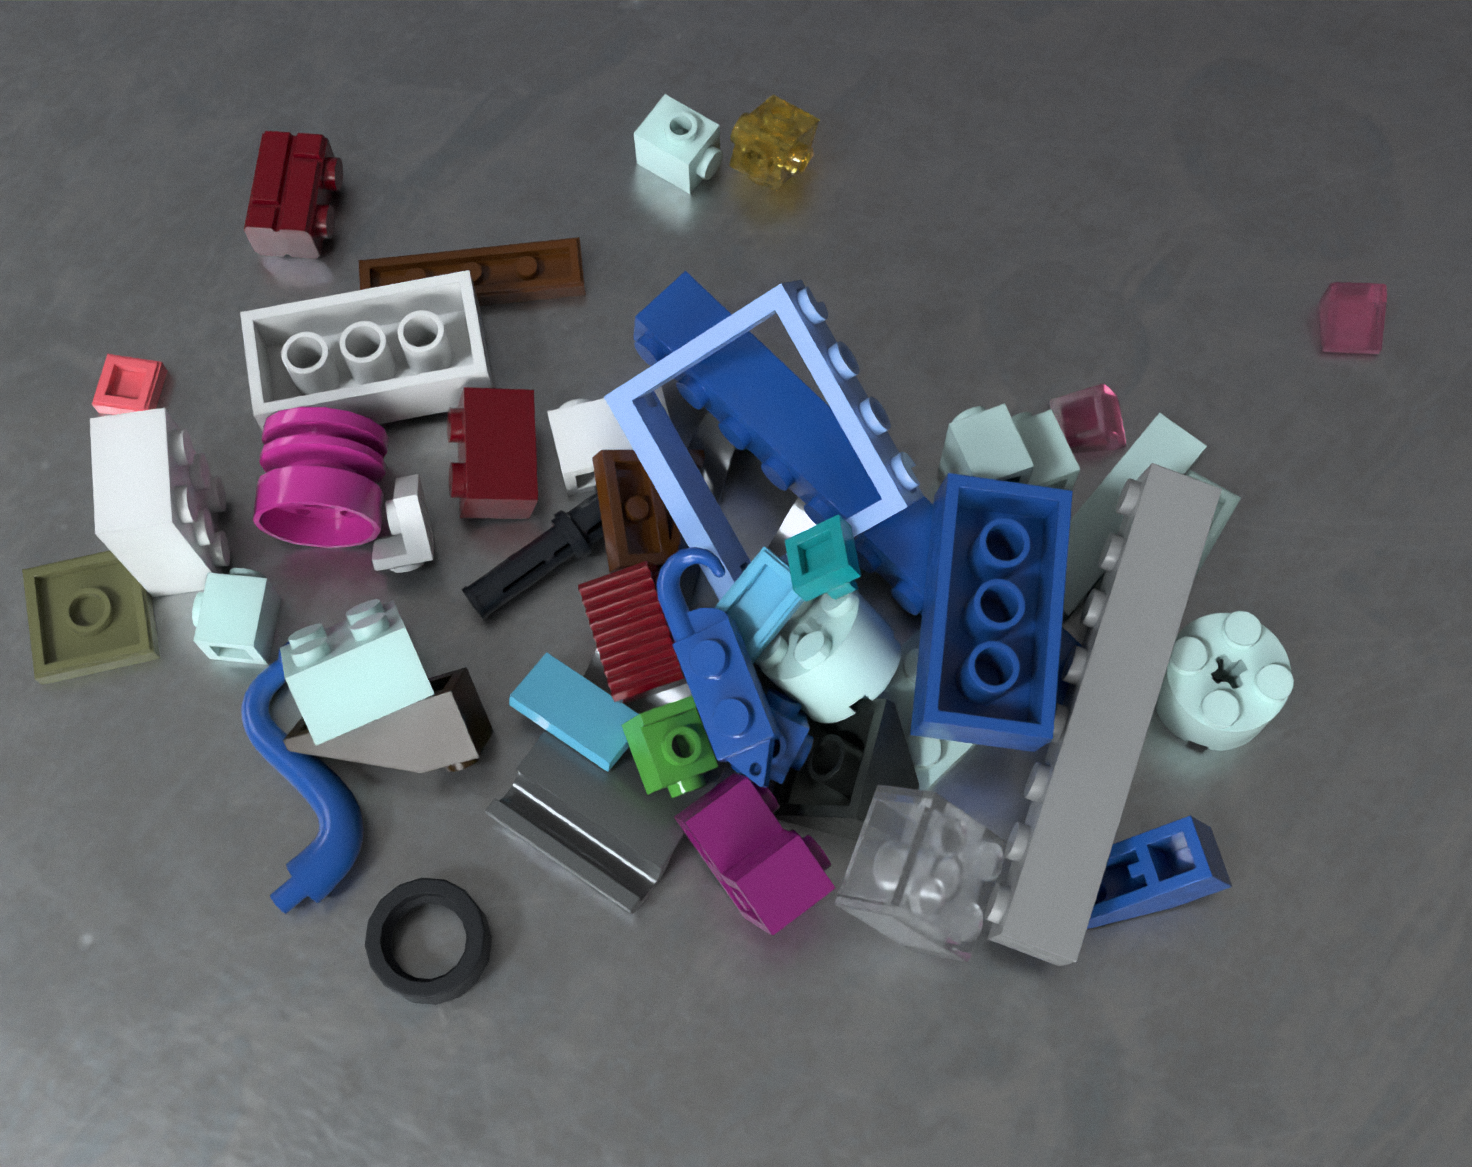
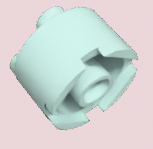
M857 590L837 600L831 598L828 593H824L802 603L755 663L788 697L802 704L801 710L812 720L820 723H833L854 715L855 712L849 706L857 702L864 695L873 701L884 691L898 668L901 658V645L894 638L895 631Z
M1249 612L1214 613L1197 618L1185 626L1176 637L1155 705L1156 711L1169 731L1187 743L1192 741L1207 746V749L1218 751L1237 748L1256 737L1284 706L1294 685L1289 658L1278 638L1262 625L1256 616ZM1212 676H1214L1217 680L1222 679L1225 682L1217 684L1213 680Z

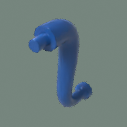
M279 648L278 659L266 667L250 683L242 701L241 715L245 732L252 745L302 795L319 820L317 836L304 850L286 864L287 870L292 877L270 894L274 904L283 913L287 914L307 896L316 903H320L342 881L353 867L360 853L364 839V824L361 809L354 794L341 778L318 757L290 752L283 742L288 734L277 726L269 711L273 695L286 682Z

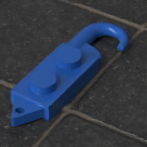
M698 547L681 549L668 557L659 571L656 583L658 600L675 641L672 645L717 761H728L758 786L768 787L774 742L782 736L738 625L727 612L716 608H698L689 611L680 587V577L683 571L691 565L702 564L708 567L718 578L725 575V568L720 559L707 549ZM760 764L762 768L761 773L756 775L754 768Z

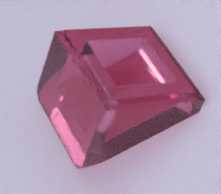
M1333 282L1329 284L1319 301L1322 352L1379 354L1381 352L1387 303V288L1385 284Z
M1104 383L1050 400L1051 410L1072 453L1109 451L1126 447L1118 397Z

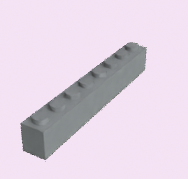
M1151 463L1137 480L1129 478L1126 481L1116 505V513L1124 515L1118 534L1111 533L1108 536L1098 561V567L1106 570L1100 590H1091L1081 613L1080 623L1088 626L1082 646L1075 645L1072 648L1062 672V681L1069 683L1063 705L1056 703L1053 739L1050 742L1044 764L1036 762L1028 777L1024 798L1032 801L1025 823L1017 822L1014 825L1006 845L1004 857L1012 860V864L1005 885L998 882L987 903L985 920L993 922L987 939L1057 966L1077 962L1222 491L1221 488Z

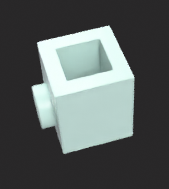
M664 94L634 132L637 164L690 195L702 179L709 180L716 173L723 158V151L720 150V125Z
M233 568L229 570V574L208 572L204 592H198L193 603L192 619L196 627L193 641L209 659L268 665L281 603L280 595L270 581L265 578V575L255 570Z

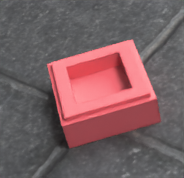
M107 354L92 405L98 413L110 415L156 409L168 370L160 361Z

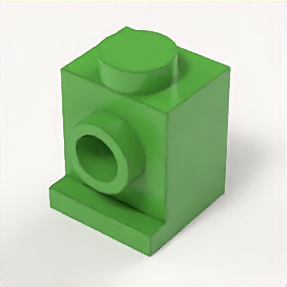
M692 695L640 713L621 725L647 795L668 788L671 798H675L707 785L703 774L718 767ZM674 737H676L683 758L677 756L672 749Z

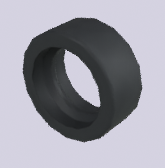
M419 878L398 885L379 901L368 920L365 949L370 968L385 987L412 1003L437 1005L459 998L478 982L489 962L492 936L486 915L466 890L445 879ZM426 904L442 905L454 911L463 922L466 933L465 951L458 964L446 974L432 979L416 978L404 972L395 961L392 950L393 933L400 919L413 908Z

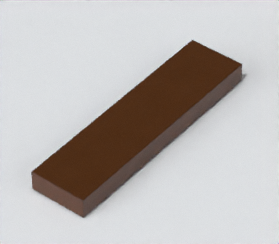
M580 237L358 260L360 290L470 270L479 306L586 295Z

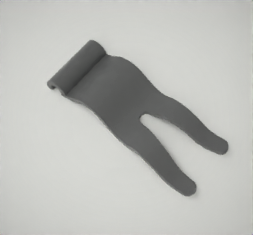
M708 411L695 431L687 450L704 449L705 460L703 467L699 471L719 505L736 447L724 437L718 426L720 422ZM799 497L768 546L779 557L787 553L786 539L816 525L804 510L806 504ZM680 532L681 542L678 551L689 548ZM699 564L687 567L680 577L681 591L688 608H690L692 594L701 570ZM596 648L583 677L611 695V689L608 686L607 677L604 673V666L600 661V654ZM754 662L753 666L762 684L765 674ZM686 683L625 705L640 714L689 697L692 694ZM545 730L515 769L518 771V774L509 791L500 800L494 798L485 811L488 816L621 908L633 914L641 907L658 884L669 864L672 853L685 835L674 816L717 786L729 762H721L716 759L718 767L703 774L707 785L675 798H671L668 788L647 795L630 747L623 753L611 770L607 772ZM674 737L672 749L677 756L683 758L676 737Z

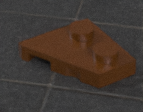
M704 449L688 450L697 468L701 469L705 460ZM601 450L592 457L609 573L644 561L657 565L660 571L668 557L678 551L681 542L680 530L635 451Z

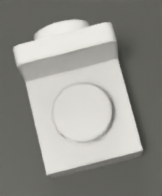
M419 474L396 478L393 499L385 501L387 520L392 535L379 537L374 540L372 562L376 571L390 569L392 572L403 573L418 569L425 562L433 560L435 537Z

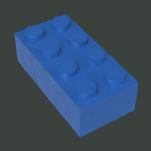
M953 473L946 475L934 495L910 735L1030 752L1037 751L1053 739L1073 491Z

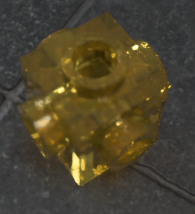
M773 94L750 114L745 112L737 120L730 137L731 142L735 146L729 166L748 176L755 184L766 186L776 191L792 176L798 178L806 170L812 158L813 148L811 146L820 119Z

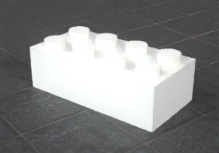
M470 270L240 312L253 416L262 431L267 417L286 409L327 407L350 411L370 418L377 424L447 412L449 407L457 408L464 387L494 388L479 301Z

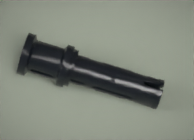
M596 485L594 486L595 493L566 513L560 510L555 513L554 519L551 520L552 527L516 553L510 555L506 560L468 587L465 586L461 589L483 620L487 619L491 613L526 588L532 586L536 581L574 555L579 559L581 556L585 558L591 554V546L604 537Z

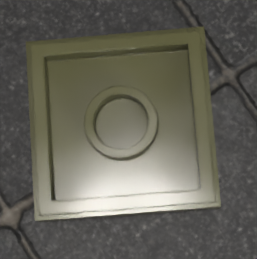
M110 550L22 569L34 677L41 685L161 659L152 596Z

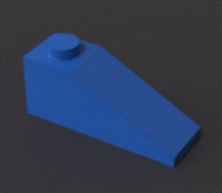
M1190 815L1113 844L1087 929L1174 908L1232 887L1212 828Z

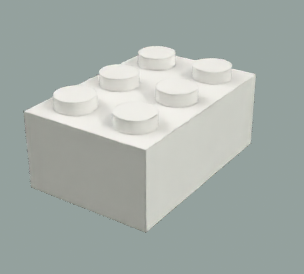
M165 407L90 418L95 534L153 598L204 590L208 572L222 574V566L230 564L228 540L223 530L219 531L218 512L226 510V496L220 477H213L211 475L205 455L203 453H196L193 449L188 430L186 428L180 429Z

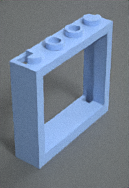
M802 280L777 285L604 396L689 548L698 547L709 550L720 559L724 566L725 575L718 578L708 567L699 564L719 601L751 561L654 391L776 313L882 500L845 520L852 527L853 537L924 497L919 488L920 483L911 469L916 464L907 453H899L888 433L891 424L885 409L873 396L868 398L856 377L860 370L855 356L845 343L836 341L825 322L828 318V311L824 302L817 303L808 286L805 287ZM786 553L780 558L788 564V558Z

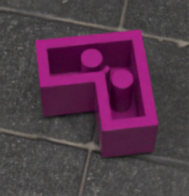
M733 773L674 816V818L741 915L773 936L835 889V886L824 872L831 867V862L820 845L809 834L802 838L794 829L788 831L782 828L773 815L780 808L779 804L768 787H760L755 782H751L747 776Z

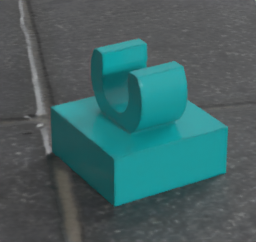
M839 514L785 540L792 588L805 602L824 593H828L831 598L837 600L858 590V585L854 580L861 577L852 527Z

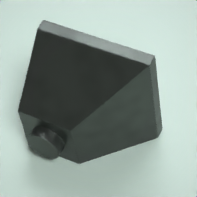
M859 699L849 706L855 712L854 715L833 723H820L812 720L807 715L809 724L807 734L814 738L813 744L802 767L798 771L790 767L783 783H775L773 796L780 807L773 813L776 819L858 842L905 844L919 789V782L895 703L888 699H874L873 701L870 699Z

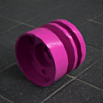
M297 407L281 410L267 417L262 432L264 446L259 459V463L266 473L260 476L256 486L253 522L257 528L279 540L318 548H344L363 545L375 540L381 532L384 494L377 483H380L386 474L384 457L388 452L389 438L385 429L370 418L350 411L327 407Z

